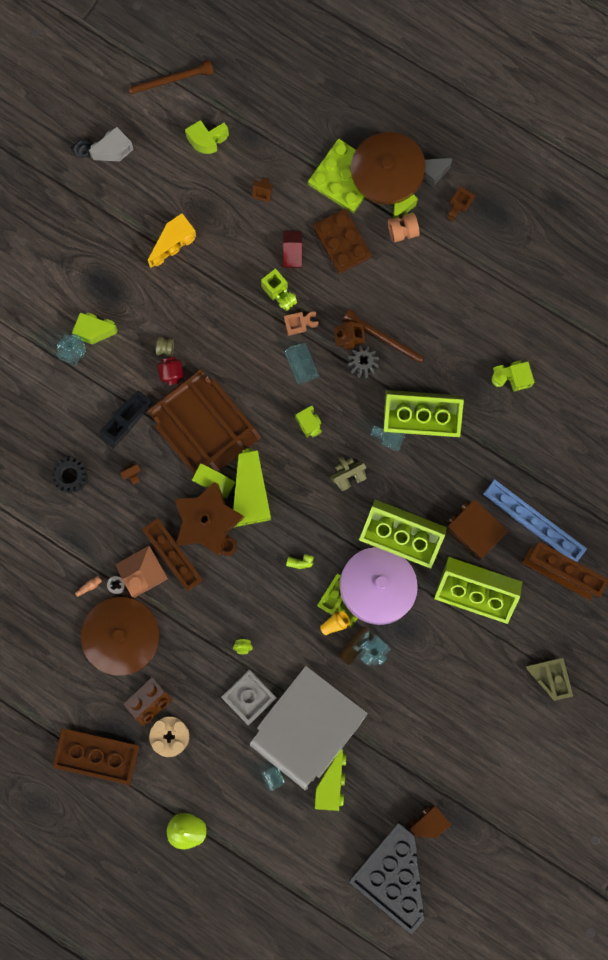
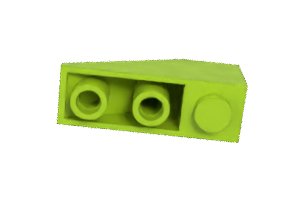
M343 749L328 766L316 786L315 809L339 811V806H343L344 794H340L341 786L345 785V774H342V765L346 766V753H343Z

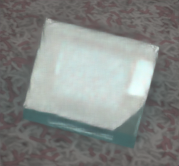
M275 766L261 772L269 791H273L285 784L279 769Z

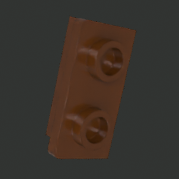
M152 677L123 705L141 725L145 726L162 709L168 706L172 698Z

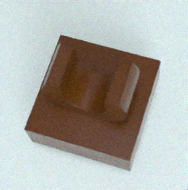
M262 177L261 182L254 181L252 198L270 203L273 188L272 184H268L270 179Z
M137 462L119 470L124 480L130 478L133 485L140 482L136 473L140 472L141 469Z

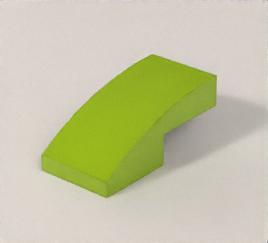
M203 464L199 465L192 479L193 482L205 488L210 487L214 482L218 483L222 496L225 499L228 498L235 485L233 480Z

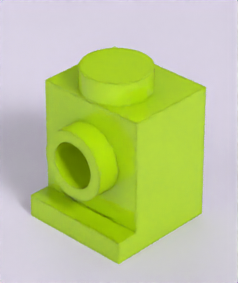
M310 406L296 414L295 419L305 436H312L313 438L322 433L320 429V424L322 423L317 414L313 415L314 408Z

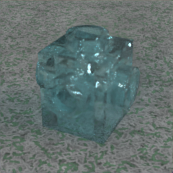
M64 334L63 339H60L57 344L58 352L56 355L59 360L77 366L80 358H83L86 352L85 344L81 340L82 338L75 334L70 336Z
M376 635L371 641L367 639L360 646L362 649L360 652L362 657L360 659L367 666L371 664L373 666L377 664L381 666L388 658L386 654L391 648ZM372 649L377 651L376 656L371 654Z

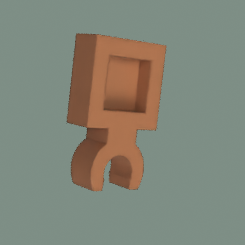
M302 312L284 316L288 336L306 332V326L317 327L318 321H310L311 317L316 316V312H310L305 317H303Z

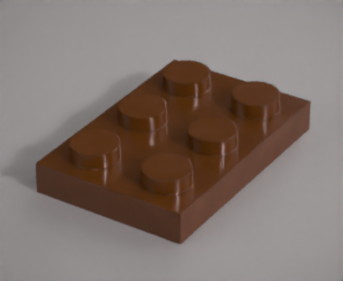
M346 208L313 225L314 231L338 274L372 258Z

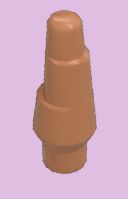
M99 576L91 578L75 593L76 596L79 597L97 588L102 579Z

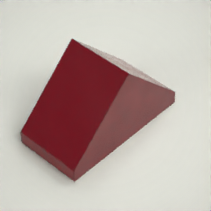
M283 231V268H302V231Z

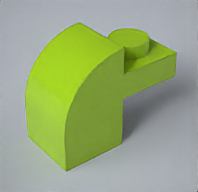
M200 120L185 129L186 137L193 148L204 154L217 152L216 143L224 142L229 136L228 127L225 123L208 132Z

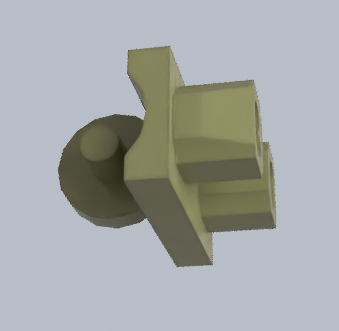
M340 457L339 461L341 464L335 466L336 471L339 472L330 476L332 482L337 484L340 490L344 491L351 487L347 478L354 476L357 483L367 479L364 470L366 466L361 461L353 464L352 458L345 461L343 457Z

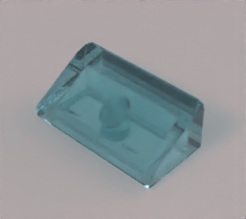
M306 343L293 345L285 350L286 358L298 385L320 377Z

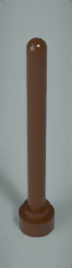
M210 59L205 60L198 67L128 88V92L130 94L138 93L198 74L212 75L214 72Z
M349 308L342 322L352 321L364 324L366 332L418 363L423 362V356L359 319L356 312Z

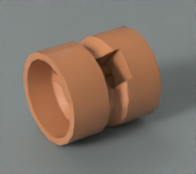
M414 213L403 215L401 219L399 217L388 219V229L393 243L403 241L405 237L410 239L419 236V226Z

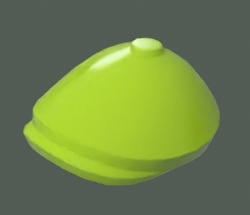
M177 814L168 824V841L178 849L193 848L204 841L206 825L203 820L192 814Z

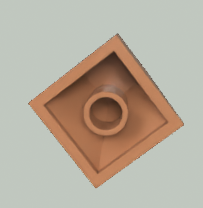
M150 546L115 564L133 598L138 597L168 579Z

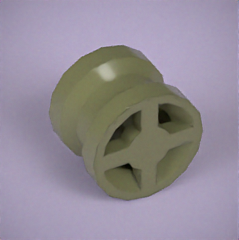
M159 336L156 345V355L166 354L168 357H172L174 338L164 339Z

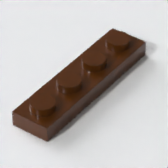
M158 518L142 529L187 592L203 581Z

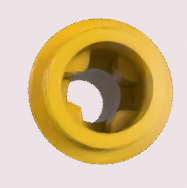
M337 611L320 626L321 631L324 635L344 630L350 624V619L344 611Z

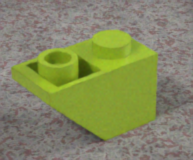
M87 312L86 314H79L72 334L75 339L95 344L117 334L118 329L113 321L97 319L96 315Z

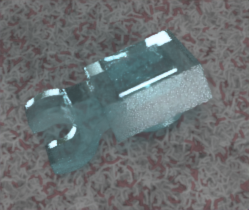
M374 426L370 435L382 439V446L398 452L406 433L384 432L383 429Z

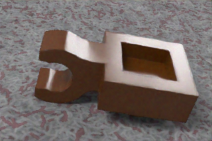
M460 186L449 203L453 207L448 213L447 218L453 222L460 210L465 213L476 196Z

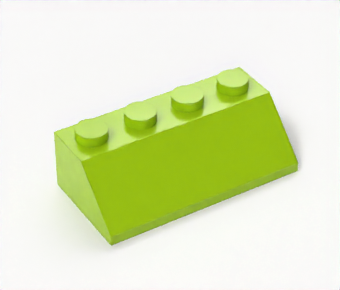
M386 390L384 432L460 437L464 399L462 395Z
M375 499L359 541L431 569L445 537L447 527Z
M448 557L434 599L508 624L521 596L522 581Z

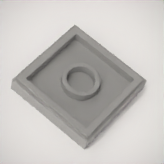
M250 670L221 697L248 726L276 699L273 693Z

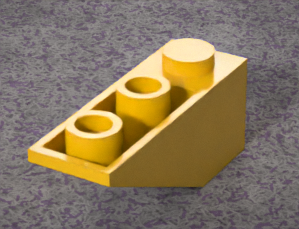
M183 213L166 224L148 258L151 268L161 265L166 257L175 255L179 252V248L189 245L195 240V229Z

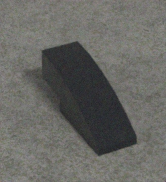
M137 390L100 430L99 438L114 449L136 425L153 401Z

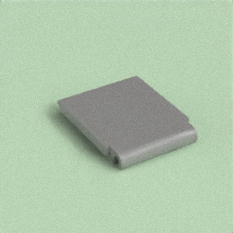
M305 666L257 727L259 732L251 741L250 747L301 788L307 790L309 783L314 781L316 776L318 778L321 777L368 713Z

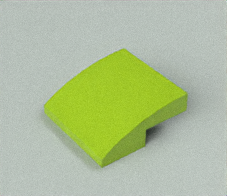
M337 573L317 606L330 615L337 611H344L350 619L348 626L353 628L358 618L348 610L343 602L340 592L341 575Z

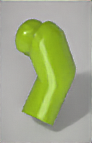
M307 554L304 555L303 560L288 557L286 566L297 569L310 568L314 564L312 563L314 557Z

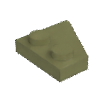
M563 658L526 666L527 670L554 701L573 697Z

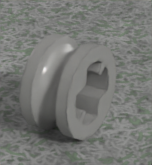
M113 576L108 580L107 588L111 593L120 594L124 591L125 584L121 577ZM120 580L121 583L119 585H121V588L113 590L112 582Z

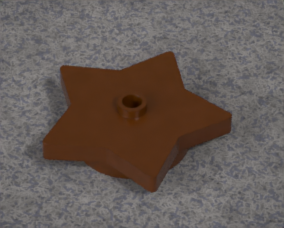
M214 482L198 498L175 499L183 521L177 545L202 544L216 555H222L226 535L245 516L225 505L218 483Z

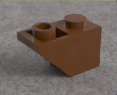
M427 805L420 812L421 816L417 820L413 818L405 825L415 833V837L437 838L451 826V823L435 805L431 807Z

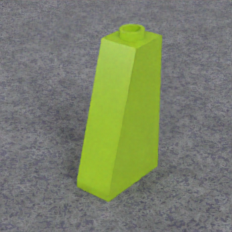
M246 449L238 456L233 510L244 515L245 518L234 527L271 520L258 450Z

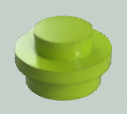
M239 639L235 641L233 650L237 651L238 654H248L249 651L253 650V646L250 640Z

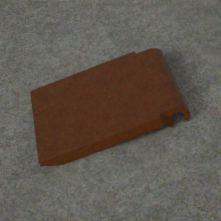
M201 368L147 410L157 423L155 428L193 475H195L200 464L220 472L235 460L243 450L249 449L261 439L255 428L214 379L210 381Z

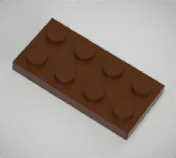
M62 728L52 768L131 785L140 745Z

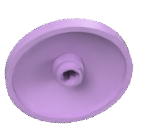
M372 547L358 552L347 562L340 578V592L343 602L354 616L370 624L384 625L399 620L411 609L417 596V579L412 566L405 558L380 548Z

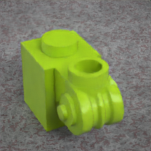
M276 268L261 280L263 290L273 301L276 299L279 302L280 308L288 311L290 307L297 303L295 294L288 293L287 291L288 282Z
M520 360L511 363L512 366L507 368L504 365L493 368L494 374L491 380L496 387L503 386L506 380H509L514 392L530 388L535 383L529 362L523 363Z

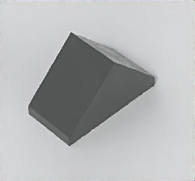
M452 158L425 160L424 180L434 187L450 169Z

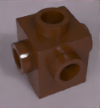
M345 321L342 322V325L334 327L336 346L344 347L345 350L355 349L357 345L366 343L364 324Z

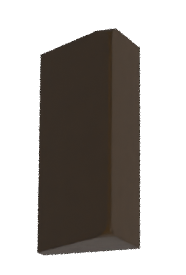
M362 626L338 657L347 665H350L373 638L372 633L365 626Z

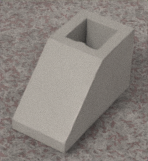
M116 127L113 130H109L102 140L95 142L89 152L93 160L121 161L133 151L132 142Z

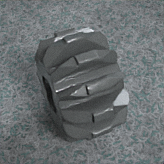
M361 346L358 347V352L353 349L352 355L348 356L350 362L347 365L348 368H353L351 374L358 372V378L361 377V374L368 378V372L374 375V369L379 367V364L376 363L379 361V357H373L376 351L373 350L369 353L368 346L365 351H363ZM362 359L363 361L365 359L367 361L366 365L364 363L361 365L360 360Z

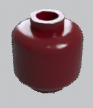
M176 357L161 359V362L157 365L159 379L162 382H167V385L178 384V379L184 376L182 363Z

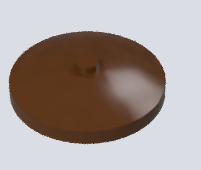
M395 132L375 134L363 141L356 149L351 161L352 180L359 193L372 202L385 205L400 203L410 198L420 188L425 176V158L416 142L403 134Z
M127 597L110 598L96 605L88 613L81 630L82 649L89 662L98 670L116 676L133 674L143 669L156 654L160 640L159 626L153 613L144 604Z

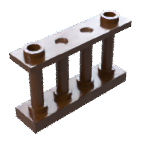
M537 542L535 548L530 546L522 561L523 565L591 601L593 595L600 598L608 584L607 578L541 542Z

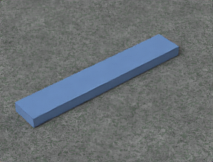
M495 479L482 494L554 550L578 562L587 550V548Z

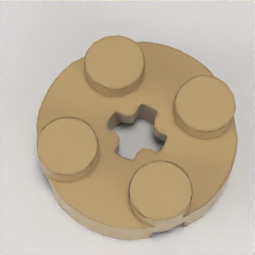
M164 717L155 722L151 728L149 735L150 744L153 750L161 756H176L187 747L189 743V730L180 719ZM168 731L175 735V739H172L171 743L164 739V735Z

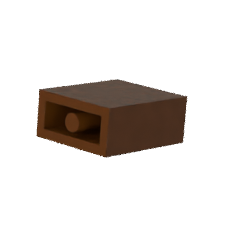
M474 499L471 503L467 501L460 508L463 512L458 517L454 514L447 521L449 524L447 530L480 561L503 538L508 530Z

